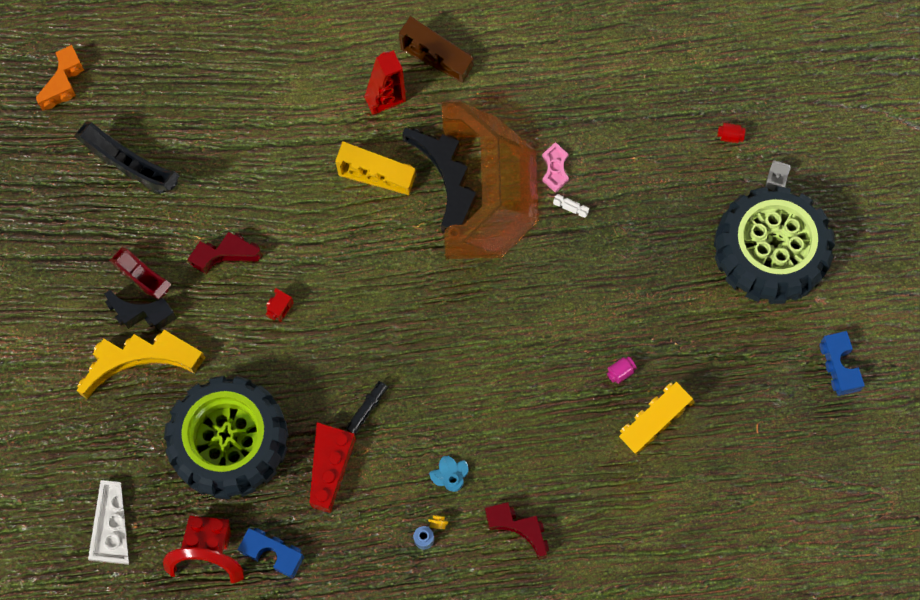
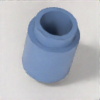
M421 526L415 530L413 535L415 545L423 550L429 549L434 543L432 530L426 526ZM421 535H427V538L424 540L420 538Z

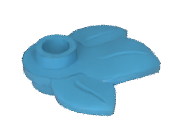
M443 456L439 462V469L429 472V475L437 486H445L447 490L456 492L462 488L464 484L463 478L468 474L469 468L465 460L456 463L453 458ZM456 479L455 483H451L450 481Z

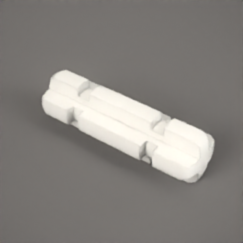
M557 194L553 200L554 205L563 206V209L575 214L579 213L581 217L585 218L589 213V207L580 206V203L568 198L564 199L562 195Z

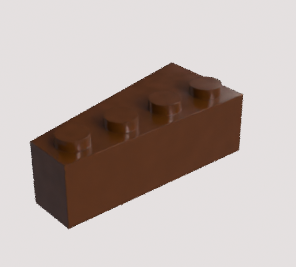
M411 16L399 32L400 49L461 83L464 82L474 67V58L471 54L461 50Z

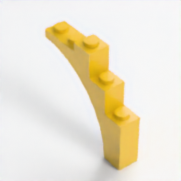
M163 330L162 333L155 337L153 345L133 334L124 343L123 350L103 339L94 348L93 355L97 361L92 363L87 376L80 380L76 391L88 399L95 389L109 377L124 369L142 364H170L182 367L195 374L204 361L205 356L201 351L166 330Z

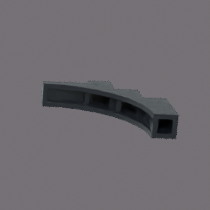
M84 122L74 135L75 138L107 165L116 166L130 179L138 180L154 194H161L172 190L178 183L177 180L180 177L178 173L159 167L136 155L92 122Z
M405 127L402 133L403 141L424 153L436 166L443 179L447 192L446 212L441 223V231L459 238L476 201V192L470 187H462L468 175V166L461 161H454L460 148L459 140L452 135L446 136L443 134L440 140H438L435 136L424 135L417 129Z

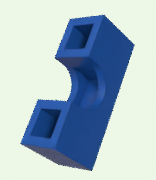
M847 331L824 336L820 343V351L822 354H825L827 360L825 362L827 372L831 373L833 379L831 380L832 388L837 392L838 396L861 391L865 386L859 367L848 369L840 361L841 356L849 355L853 349Z
M248 528L237 550L257 562L264 552H276L277 560L273 568L294 579L304 559L303 554L300 553L301 549L293 545L287 547L283 545L284 541L274 536L270 539L265 536L266 533L258 528L254 530Z

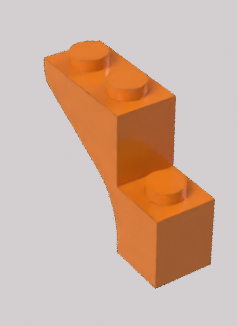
M72 45L55 52L58 58V69L36 96L37 103L42 111L52 109L55 105L67 102L76 96L68 78L77 76L85 70Z

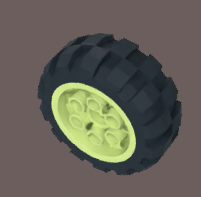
M776 186L774 191H768L767 187H761L751 190L748 196L740 195L730 204L729 209L723 213L715 233V260L718 269L721 272H725L727 275L725 280L734 290L742 289L746 292L745 297L757 302L762 298L768 299L769 304H785L788 299L796 301L808 295L824 278L834 257L832 254L835 247L834 231L828 229V217L821 208L816 210L812 206L813 200L801 193L800 197L790 194V188ZM754 231L761 232L762 236L755 235ZM745 243H756V245L746 248ZM791 244H796L799 249L792 248ZM789 255L798 262L795 266L790 260ZM776 256H778V257L781 258V259H785V260H784V261H780V260L777 259ZM766 260H771L770 267L764 266Z

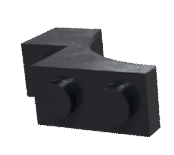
M111 290L104 293L108 299L105 301L106 305L111 311L115 309L117 312L115 318L121 326L125 324L128 329L145 319L150 327L155 326L157 331L177 319L164 298L153 303L139 305L121 300Z

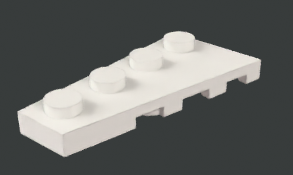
M100 481L88 557L90 561L129 565L121 482Z

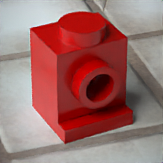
M275 288V296L268 300L265 315L274 321L277 319L282 322L294 302L291 296Z

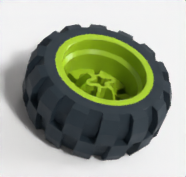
M225 376L209 378V383L201 386L197 383L186 390L188 395L182 401L177 400L169 412L172 415L171 420L165 424L164 439L167 443L165 451L177 475L195 491L203 495H213L219 499H231L232 496L239 494L243 497L255 492V488L263 482L267 484L277 473L275 470L279 463H283L288 449L286 447V439L289 437L287 423L279 404L261 385L257 386L250 379L239 376L234 377V379H226ZM231 409L238 410L234 420L231 419ZM208 418L213 423L212 428L203 424ZM221 419H227L223 426H218ZM240 422L247 423L244 429L237 428ZM257 428V432L247 434L250 429ZM229 433L230 437L224 440L222 436H226ZM208 434H214L210 441H205ZM246 440H253L250 447L243 446ZM198 447H210L201 453L198 451ZM245 451L249 454L244 457L242 452ZM214 452H220L219 458L211 459V455ZM233 455H240L237 462L230 461ZM226 458V466H220Z

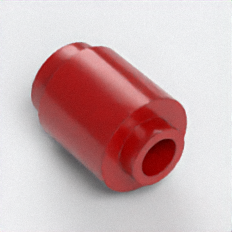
M724 122L722 126L718 127L717 137H720V141L731 143L744 141L745 127Z

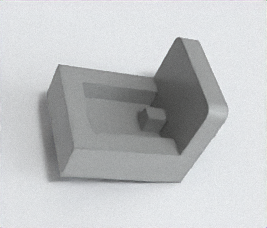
M773 161L765 187L772 191L775 190L776 186L785 188L791 165Z

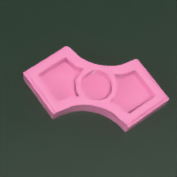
M556 142L542 154L548 166L547 173L542 181L555 193L569 181L563 166L569 154Z

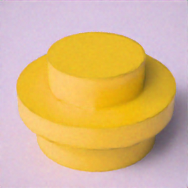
M433 515V519H428L430 528L445 529L448 524L444 516Z

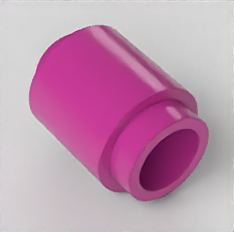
M630 357L621 358L608 367L607 376L611 382L619 384L633 375L637 367Z

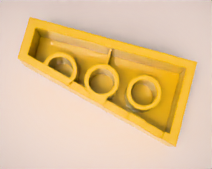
M343 141L335 161L338 175L341 177L410 195L416 177L415 168L409 164H402Z
M677 382L668 384L663 389L665 393L660 398L656 396L649 403L650 407L645 412L641 410L634 417L636 420L631 425L628 423L620 430L622 434L619 437L636 455L657 437L656 434L658 432L661 433L669 427L672 419L679 418L684 413L687 405L691 407L695 403L694 399Z

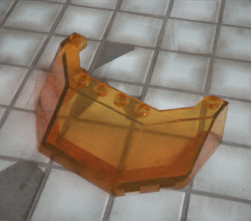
M461 101L442 102L443 132L446 136L480 137L482 207L464 225H451L446 228L444 233L446 259L502 258L539 221L536 150L499 118Z

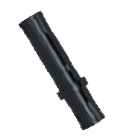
M378 381L370 394L365 396V401L345 427L348 432L356 435L375 406L379 405L381 397L389 388L386 384Z

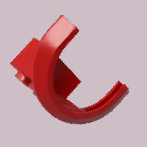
M189 515L182 546L165 555L163 560L164 570L171 577H175L177 563L191 559L204 560L222 567L229 574L231 583L235 584L243 580L244 573L241 565L233 558L223 554V550L228 548L231 535L229 520Z

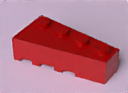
M394 50L383 52L376 57L364 96L372 115L406 102L403 68Z
M318 422L316 425L309 503L312 508L331 513L356 438L354 433Z

